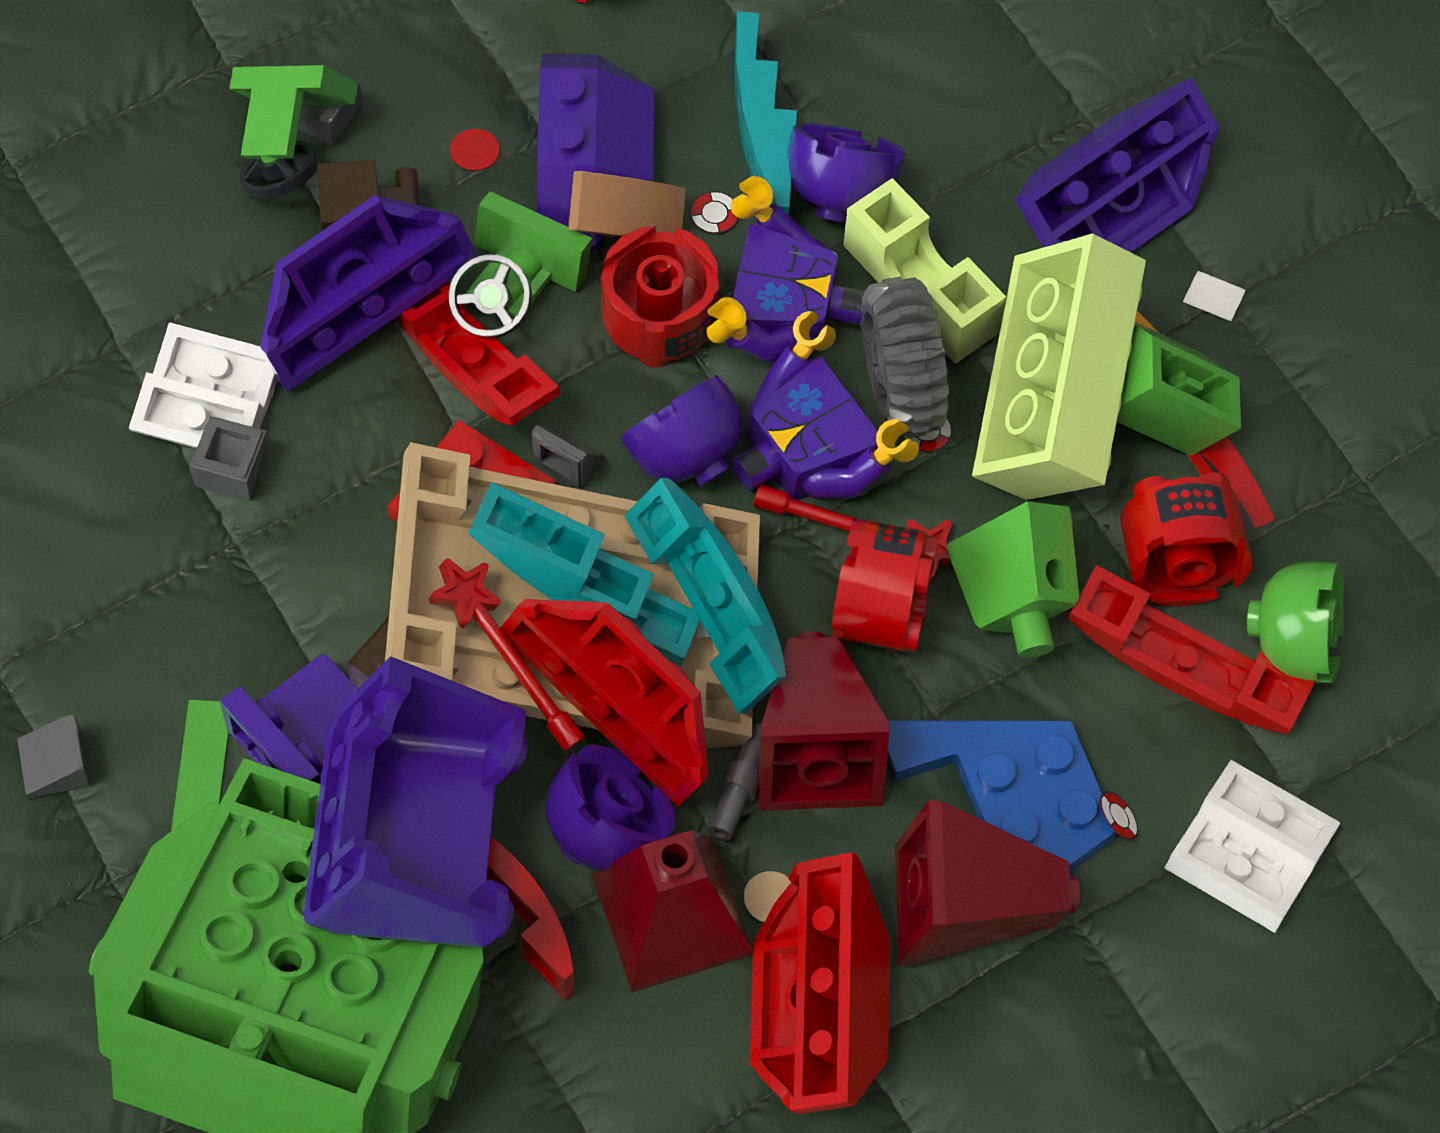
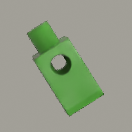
M1027 501L946 544L949 557L975 625L983 631L1013 633L1018 656L1021 658L1038 657L1054 650L1055 647L1048 619L1075 607L1079 599L1070 508Z

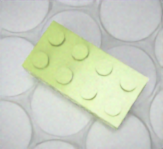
M1095 234L1014 257L972 477L1024 500L1105 485L1107 471L1111 464V449L1117 416L1122 404L1121 394L1127 361L1132 350L1131 340L1136 312L1142 295L1141 285L1146 263L1145 259Z

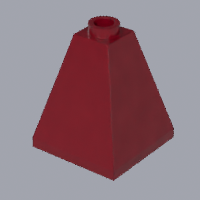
M811 631L802 633L795 638H788L783 653L786 677L772 689L761 724L758 787L759 811L883 806L890 733L889 721L837 636L827 637L823 633Z
M929 800L895 843L898 965L911 966L1055 927L1067 914H1074L1077 911L1080 899L1079 880L1077 876L1069 875V862L943 801Z
M690 830L643 844L615 860L607 871L599 870L592 874V879L631 993L753 955L749 938L712 837Z

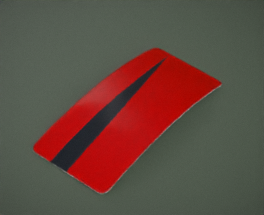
M1228 437L1217 441L1194 455L1186 454L1201 476L1217 472L1229 478L1231 489L1238 495L1246 532L1274 520V515L1261 489Z

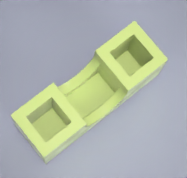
M892 178L847 208L843 246L878 283L883 282V279L900 276L902 279L916 277L927 287L928 293L932 296L933 308L937 311L939 328L942 330L945 354L956 364L1000 333L1007 297L969 257L953 268L940 257L929 236L930 217Z

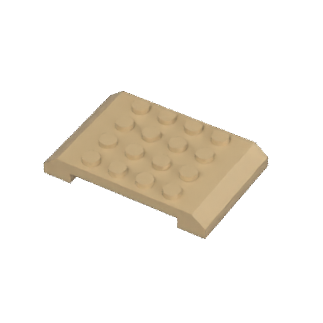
M410 442L405 450L385 661L392 656L526 710V716L547 720L476 620L472 617L468 626L462 629L459 627L452 606L432 605L428 601L435 590L445 585L439 566L446 558L451 559L465 572L472 570L483 562L488 564L489 568L483 586L500 598L501 603L494 611H489L499 627L503 625L524 599L550 600L514 574L468 534L491 482L604 533L605 536L599 549L653 573L654 576L649 589L693 609L668 564H652L624 517L638 501L469 467L470 455L412 442ZM703 503L700 509L726 539L757 588L760 515ZM696 629L686 658L680 668L686 673L689 681L701 692L706 749L743 746L752 737L753 708L747 714H738L709 664L719 655V652L710 637L697 638ZM520 654L560 711H566L577 726L597 729Z

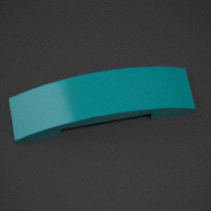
M660 478L624 517L652 564H668L719 652V655L709 663L738 714H747L786 677L784 658L776 629L759 591L726 539L683 490L671 479Z

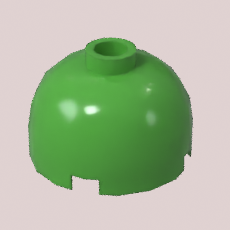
M1316 560L1295 562L1279 569L1268 580L1261 600H1250L1247 616L1248 636L1259 637L1261 652L1265 654L1271 664L1286 675L1315 681V684L1333 685L1336 681L1340 656L1329 657V647H1336L1338 635L1343 637L1345 595L1343 573H1338L1341 567L1340 562Z

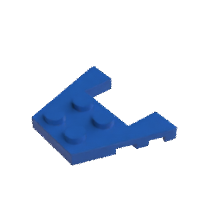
M889 721L890 733L887 764L894 782L950 764H956L977 818L1069 862V872L1115 839L1116 832L1106 821L1101 809L1100 798L1102 792L1072 721Z

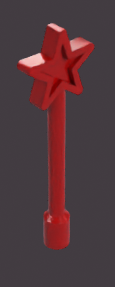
M763 484L759 485L753 507L779 515L791 513L850 532L854 520L853 517L793 499L789 492ZM909 519L906 528L926 531L929 536L939 537L934 569L929 584H932L938 565H952L946 546L952 523L946 519L929 531L913 519Z
M446 558L439 566L445 585L431 594L428 600L429 603L432 605L452 606L459 627L462 629L468 626L473 617L546 717V727L563 751L567 752L585 739L583 733L566 711L559 710L489 613V611H494L501 601L500 598L483 586L489 568L488 564L483 562L472 570L465 572L451 559Z

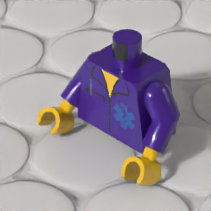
M752 176L740 183V190L747 195L741 194L732 200V213L740 219H748L755 216L756 225L749 224L733 298H722L708 309V314L718 319L707 328L708 338L714 343H722L727 340V348L742 349L765 363L772 364L776 362L787 345H796L798 342L794 337L793 326L797 317L804 312L812 311L819 314L817 322L811 327L809 332L811 340L819 336L821 330L827 325V320L860 325L862 322L860 308L865 291L835 285L838 255L833 250L827 249L800 227L776 204H771L773 192L765 179L759 176Z
M804 312L794 322L793 333L798 342L796 345H787L768 371L750 406L748 439L753 448L734 458L732 464L740 482L748 490H752L775 477L783 489L789 492L793 499L799 501L810 496L816 499H852L859 496L891 468L890 461L893 459L900 462L914 460L918 455L919 445L912 439H906L895 448L897 438L906 433L909 426L900 420L891 419L884 422L879 430H877L823 358L819 357L812 361L810 355L813 350H826L833 345L836 339L834 328L828 325L821 330L816 339H810V329L819 318V314L815 312Z

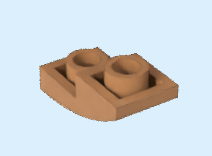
M574 171L568 230L605 237H622L641 227L656 226V232L666 231L675 234V228L682 229L686 188L622 176Z

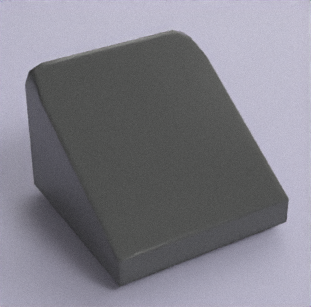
M358 83L355 105H302L298 129L334 146L363 105L360 84Z
M209 416L189 466L195 486L239 499L250 500L257 481L267 439V431Z
M536 425L532 430L534 462L577 488L581 487L583 489L604 460V454L557 427Z
M75 714L61 717L17 739L27 799L90 786L81 730Z

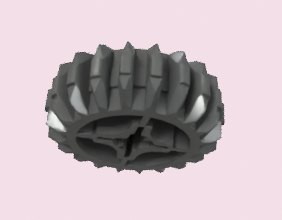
M900 276L883 279L881 283L869 284L862 296V306L860 308L862 322L860 323L863 338L862 346L865 356L864 364L867 369L872 399L876 406L877 417L881 419V425L891 419H897L909 426L908 431L899 437L907 436V438L925 436L926 433L940 430V427L944 426L949 409L947 396L950 391L947 384L946 351L943 348L942 330L939 328L937 311L933 308L932 296L928 293L927 287L916 277L902 279Z

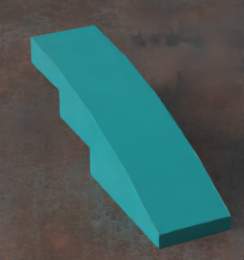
M737 11L734 93L742 148L750 176H759L765 179L773 192L771 204H776L789 215L792 177L789 172L787 152L792 127L796 125L797 110L774 109L778 61L756 60L759 13Z
M491 482L468 532L473 539L514 574L550 600L608 602L620 615L634 622L641 630L644 638L668 661L677 664L679 667L682 665L700 621L694 609L649 589L654 576L653 573L599 549L605 536L604 533Z

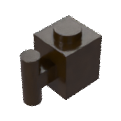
M376 160L317 164L322 231L374 195L420 206L418 172L414 168L402 167L395 171V187L379 188Z

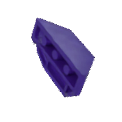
M542 53L539 80L537 213L569 227L574 171L653 181L654 89L599 54ZM580 232L592 238L591 251H596L606 240L605 236Z
M1193 78L1186 79L1115 115L1031 174L1015 200L1043 248L1095 234L1129 252H1133L1194 208L1206 172L1211 144L1215 143L1220 127Z
M374 195L276 263L260 348L282 387L289 392L452 279L466 262L478 257L461 220L453 213Z

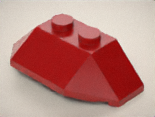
M524 599L500 627L515 649L679 807L709 777L701 692L689 681L686 673L677 664L668 661L644 638L641 630L634 622L620 615L608 602Z
M850 852L796 863L788 878L791 883L774 903L753 942L750 1065L783 1100L782 1102L787 1108L797 1115L855 1106L888 1062L890 937L860 858L855 853Z

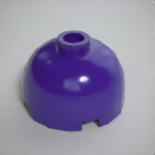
M803 123L802 129L795 125L792 127L787 152L789 172L792 177L791 184L803 199L817 205L815 211L817 216L828 220L846 222L847 208L893 178L896 182L898 181L905 155V150L902 146L888 139L878 137L877 146L873 147L870 141L860 138L861 131L844 127Z
M715 375L671 401L672 404L657 414L655 412L620 437L631 458L645 474L657 481L660 478H669L675 484L694 478L701 487L730 468L724 457L739 442L742 431L741 413L732 392L719 375Z
M593 744L585 746L578 755H575L574 752L555 775L548 788L545 813L554 840L559 845L561 852L569 860L576 864L605 872L612 866L615 860L643 844L667 838L675 828V812L668 796L657 786L651 791L646 783L638 777L641 770L623 753L613 748Z

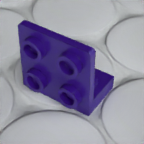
M321 654L264 698L261 697L256 702L251 699L241 686H238L222 698L220 704L227 731L255 762L320 784L325 746L332 721L344 702L358 688L349 681L347 676L327 655Z

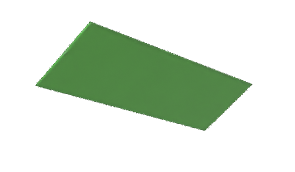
M189 700L171 831L210 801L216 803L220 801L228 738L220 701Z

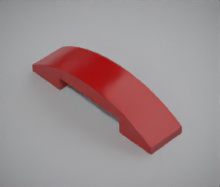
M448 281L395 317L417 347L457 390L486 414L504 424L511 426L561 395L559 386L525 354L517 359L496 338H483L474 335L457 322L449 304L451 284ZM458 305L462 317L469 325L477 329L486 330L464 309L463 305Z
M1096 565L1079 596L1076 606L1068 617L1083 633L1132 669L1176 694L1238 721L1270 731L1289 734L1315 681L1286 675L1271 664L1261 651L1256 659L1252 660L1146 604L1151 593Z
M490 836L486 881L492 880L506 885L509 891V901L514 905V913L528 927L520 935L522 958L566 1001L574 994V970L568 943L557 915L531 874L516 857Z

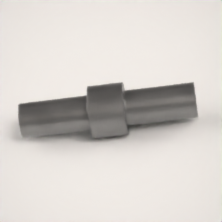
M752 724V737L743 744L737 761H731L728 764L719 785L723 794L708 827L709 834L716 839L723 841L731 840L745 804L752 802L759 788L761 724Z

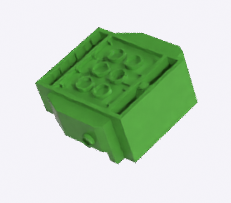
M243 758L220 804L210 801L152 845L104 938L99 941L91 958L89 974L94 979L99 1051L103 1056L111 1060L113 1099L208 1133H415L428 1124L438 1099L441 1098L449 1101L457 1085L462 1063L455 1060L479 1004L483 969L482 947L334 934L306 924L304 920V903L320 784ZM283 964H294L299 969L293 972H284L279 970L278 967Z

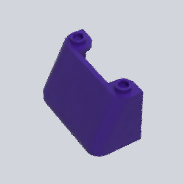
M390 656L344 702L334 717L328 732L304 903L305 923L334 934L485 947L495 939H500L504 936L513 918L514 905L509 901V891L506 885L492 880L486 881L495 787L509 773L515 774L521 768L528 751V740L524 738L526 710Z

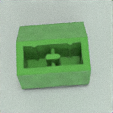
M1135 321L1131 340L1132 350L1127 361L1121 394L1122 404L1116 422L1188 455H1194L1241 429L1240 377L1198 351Z

